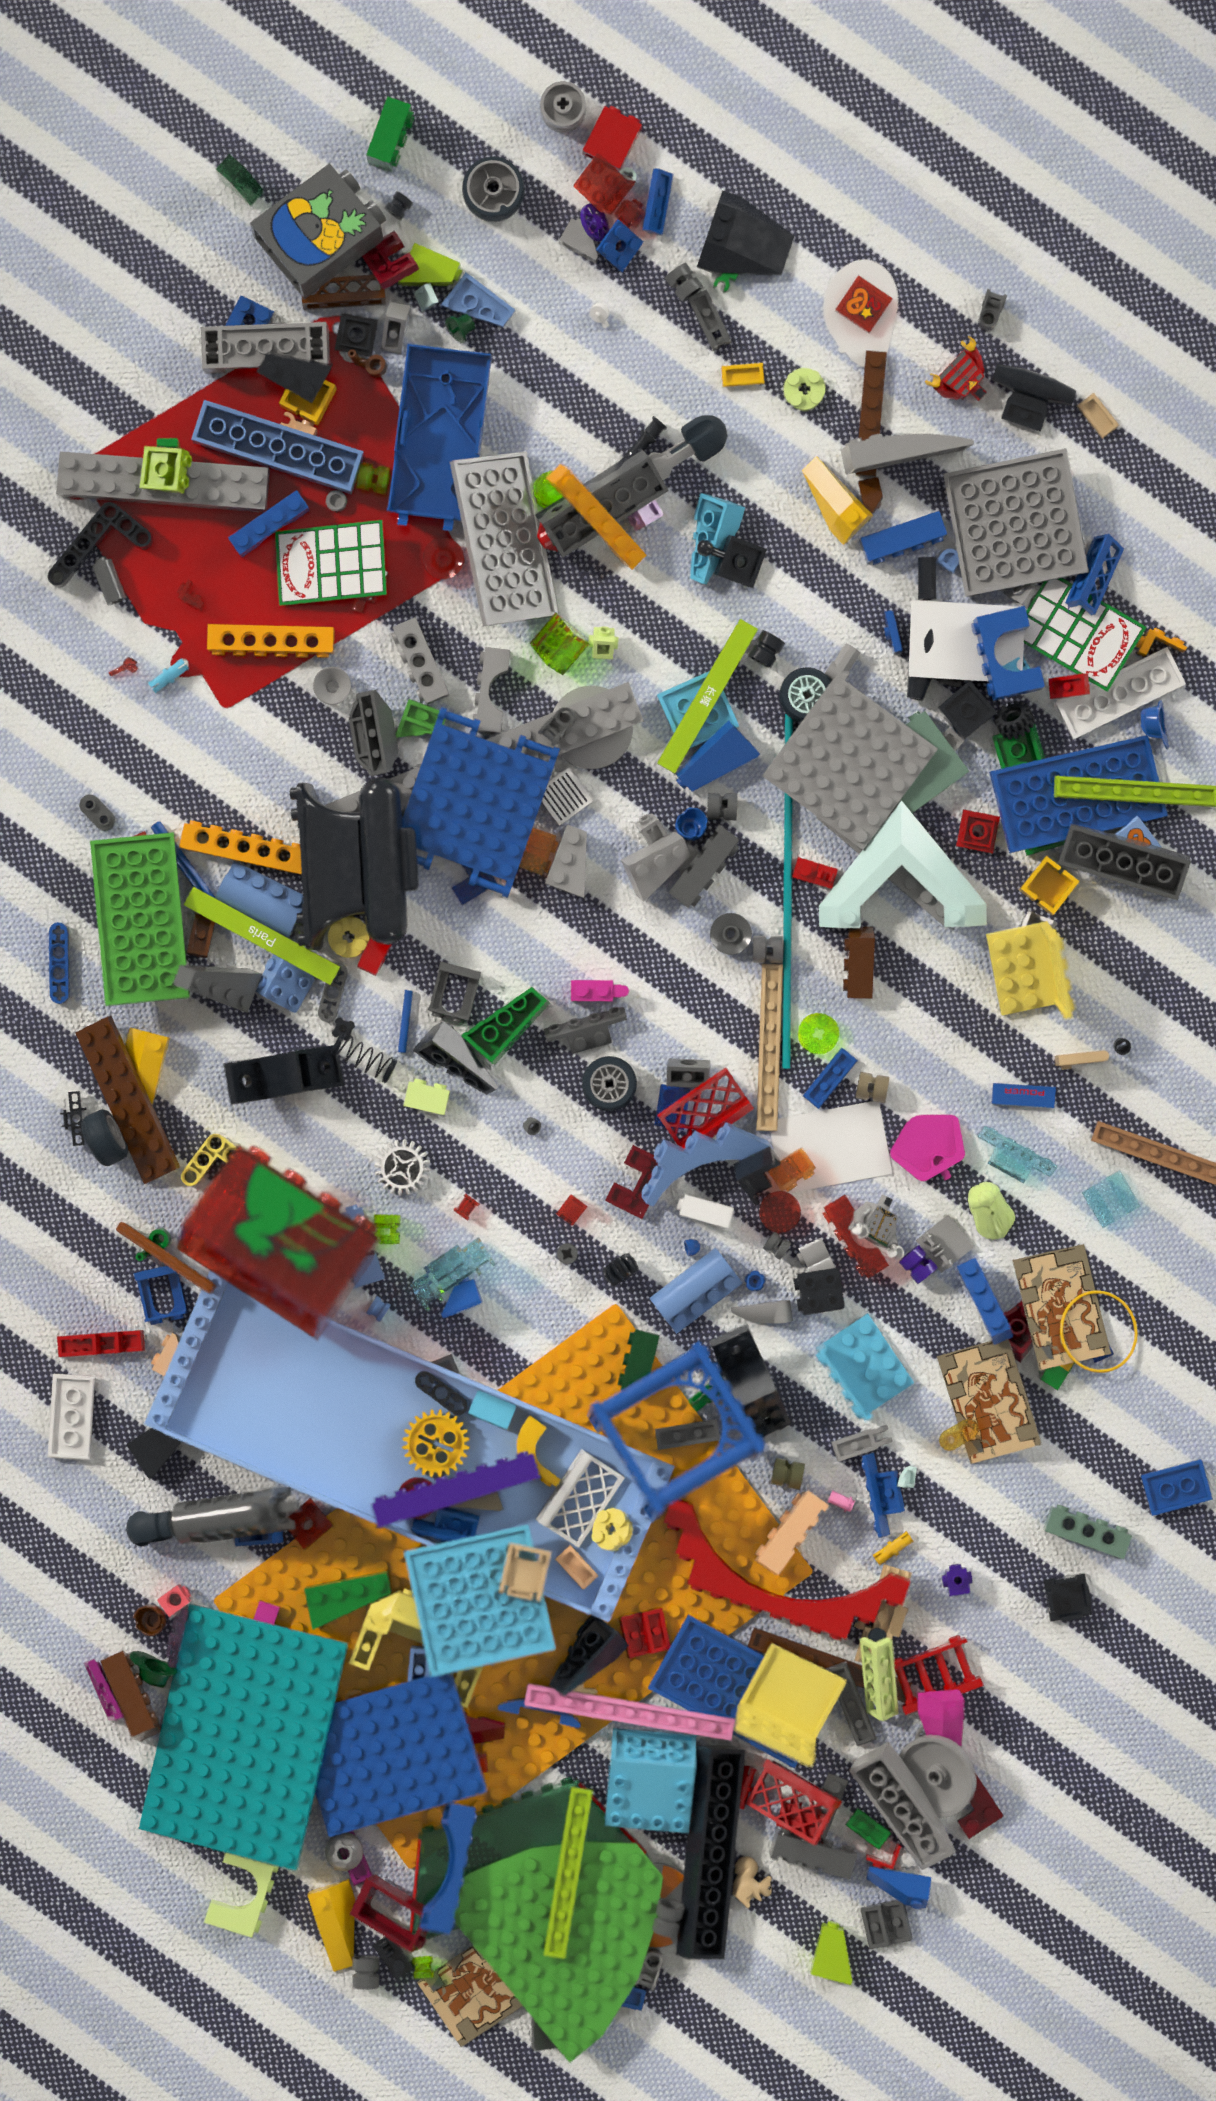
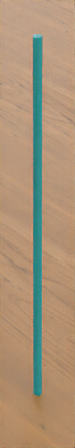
M785 714L786 744L793 734V719ZM785 792L782 1069H790L793 798Z

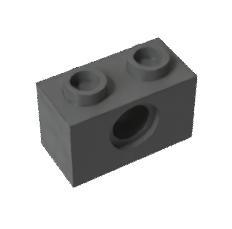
M671 1058L668 1060L667 1086L698 1087L710 1078V1060Z

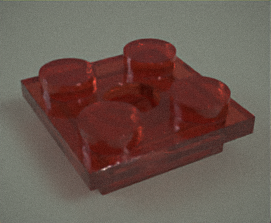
M311 1498L300 1506L301 1511L293 1512L287 1517V1519L295 1521V1529L288 1531L304 1550L309 1548L333 1527V1524ZM308 1520H312L313 1526L310 1529L305 1530V1523Z

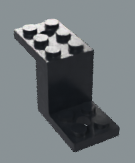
M334 1045L223 1063L230 1104L266 1100L344 1086L339 1055L336 1058L330 1055ZM243 1077L246 1080V1086L243 1083Z
M748 1324L709 1340L725 1379L732 1387L734 1398L740 1400L744 1407L742 1410L746 1417L749 1416L755 1425L753 1428L757 1435L760 1434L764 1438L770 1433L791 1425Z

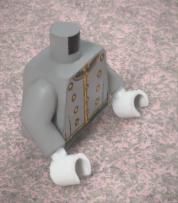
M881 1195L878 1204L867 1201L854 1211V1220L848 1229L853 1234H857L859 1239L864 1238L874 1245L888 1249L889 1247L888 1256L891 1258L895 1257L898 1260L904 1257L905 1254L903 1248L898 1246L896 1237V1222L898 1218L897 1215L888 1211L893 1199Z

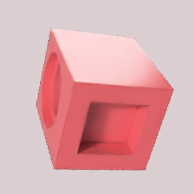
M178 1584L158 1598L157 1601L170 1617L191 1601L189 1598L191 1593L185 1585L181 1587ZM172 1594L180 1595V1604H173L170 1597Z

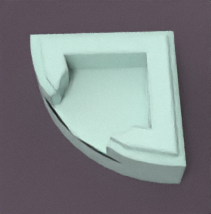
M906 1467L900 1475L897 1486L914 1488L917 1467Z

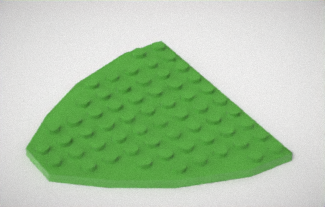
M584 1841L565 1959L544 1955L562 1844L529 1848L470 1871L463 1876V1885L459 1888V1905L455 1909L453 1917L455 1918L456 1925L569 2063L600 2039L639 1978L654 1932L652 1927L654 1918H657L656 1908L660 1899L663 1875L637 1843Z

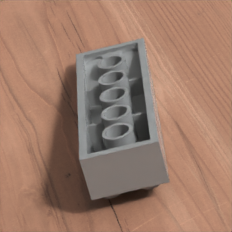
M882 434L870 436L866 441H862V438L850 440L840 451L845 473L848 475L963 451L972 446L974 440L940 434H901L882 437Z
M889 1742L855 1760L850 1773L921 1870L955 1854L956 1851L935 1809L913 1774Z

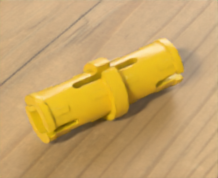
M905 1531L892 1542L888 1541L885 1547L873 1554V1557L881 1566V1564L894 1555H899L902 1549L914 1541L908 1532Z

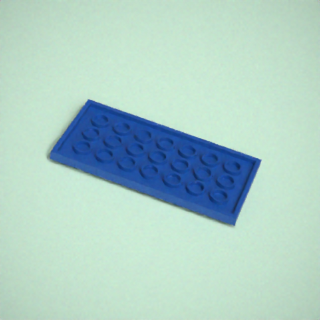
M1147 735L989 772L1009 854L1065 841L1071 824L1107 831L1127 826L1136 816L1142 822L1168 816L1165 804L1054 798L1055 776L1159 782Z
M688 1614L652 1678L648 1689L688 1711L734 1718L736 1723L737 1706L764 1655ZM734 1723L732 1735L793 1768L796 1767L797 1760L735 1731Z

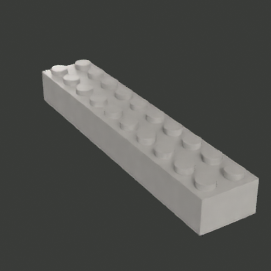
M61 451L59 454L56 493L61 497L252 512L267 511L270 471L266 467L192 462L191 467L187 468L186 476L189 477L188 488L185 489L184 493H171L139 488L143 458Z

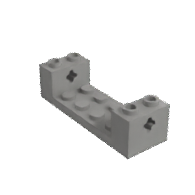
M326 322L201 327L202 369L205 374L226 373V369L259 368L268 352L330 363L329 327Z

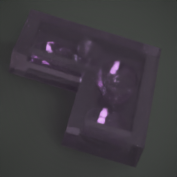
M181 1609L179 1617H174L172 1628L175 1631L174 1633L170 1632L167 1643L166 1657L169 1658L168 1667H177L189 1610Z

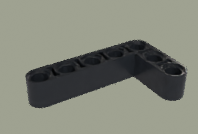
M107 502L101 506L49 570L48 581L57 588L64 587L113 527L140 549L150 548L153 544V536L116 504ZM108 508H115V516L111 518L106 517V510ZM124 521L132 522L130 530H122L121 527ZM95 524L103 526V530L99 534L92 532ZM141 534L148 535V541L145 544L138 543V537ZM82 540L89 541L88 549L81 550L79 548ZM70 556L76 557V563L73 566L66 565V560ZM61 572L63 573L62 581L54 582V574Z

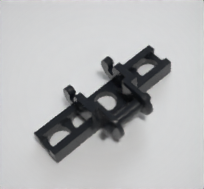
M80 1091L68 1092L70 1112L63 1110V1113H60L64 1119V1125L61 1127H65V1130L71 1127L73 1146L85 1145L81 1123L82 1111L87 1110V1107L82 1108ZM72 1094H77L78 1100L76 1102L72 1101ZM77 1104L79 1108L73 1109V1105ZM68 1114H70V1119H71V1124H69V1125H68ZM76 1114L80 1116V1121L77 1123L72 1119ZM75 1129H81L79 1133H75ZM77 1135L81 1136V1143H76Z

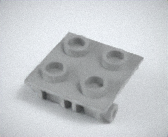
M949 1214L916 1239L917 1243L937 1265L941 1273L974 1248Z

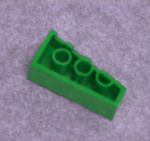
M531 987L461 1036L495 1065L546 1009L550 1002Z
M388 1570L306 1586L304 1590L312 1630L391 1594L392 1588Z

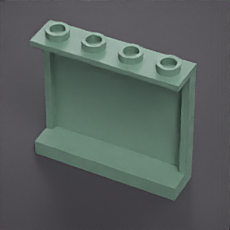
M917 711L909 717L910 722L906 724V726L938 748L901 798L911 813L917 811L969 772L926 711L922 713Z

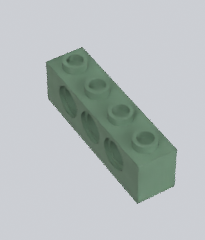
M1057 1504V1507L1051 1506L1043 1528L1045 1532L1121 1559L1125 1558L1132 1535L1128 1533L1129 1529L1118 1525L1116 1528L1109 1527V1522L1098 1518L1096 1522L1089 1520V1515L1079 1511L1075 1515L1068 1512L1069 1508ZM1067 1518H1072L1074 1521V1525L1070 1529L1063 1527V1522ZM1087 1525H1091L1094 1529L1090 1536H1084L1083 1528ZM1107 1532L1113 1534V1540L1110 1543H1104L1102 1539L1103 1535Z

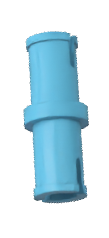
M182 658L167 670L164 668L162 670L163 673L148 682L151 688L159 683L153 688L155 693L170 682L174 683V679L186 670H189L186 664L178 669L185 663Z

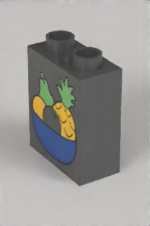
M330 163L250 222L254 239L304 299L384 240L381 224L386 221V218L381 209L372 200L364 205L355 194L361 188L353 175L347 169L338 174Z

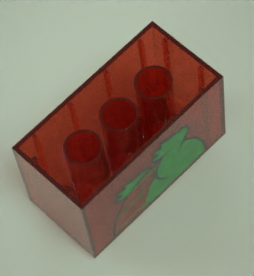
M238 1145L182 1223L177 1249L318 1341L373 1261L380 1236L375 1234L378 1228L365 1216L357 1214L352 1219L341 1212L342 1204L333 1195L322 1191L317 1196L304 1188L307 1181L296 1171L287 1168L281 1173L269 1165L272 1160L271 1157L259 1147L251 1145L246 1150Z

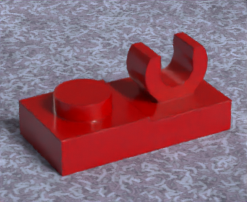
M1088 674L1048 678L1050 699L1090 695Z
M798 857L792 878L832 889L838 869Z

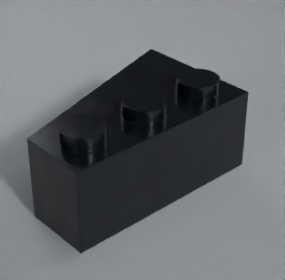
M268 352L257 373L313 403L334 364Z

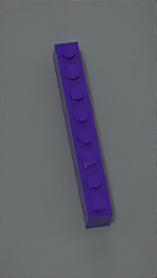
M528 1451L515 1454L516 1459L509 1461L507 1457L495 1460L496 1465L488 1467L487 1463L476 1466V1471L470 1473L467 1472V1469L456 1472V1477L451 1479L443 1476L435 1479V1484L427 1486V1482L414 1485L415 1490L407 1492L406 1488L395 1491V1496L387 1498L386 1494L375 1497V1502L371 1503L377 1526L380 1528L538 1479L540 1476L533 1453L528 1454Z

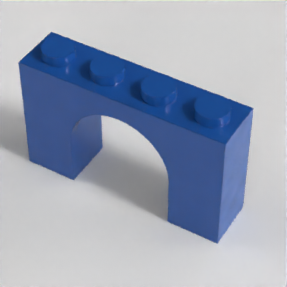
M1025 606L977 616L973 620L974 623L971 625L972 632L978 638L977 652L983 658L982 671L984 676L988 678L987 691L989 696H992L993 701L1040 691L1045 687L1040 666L1022 671H1009L998 663L994 653L995 643L999 637L1026 630L1030 626Z

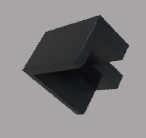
M770 1146L733 1164L737 1182L755 1206L760 1204L758 1194L772 1187L771 1180L765 1172L781 1165L779 1157Z

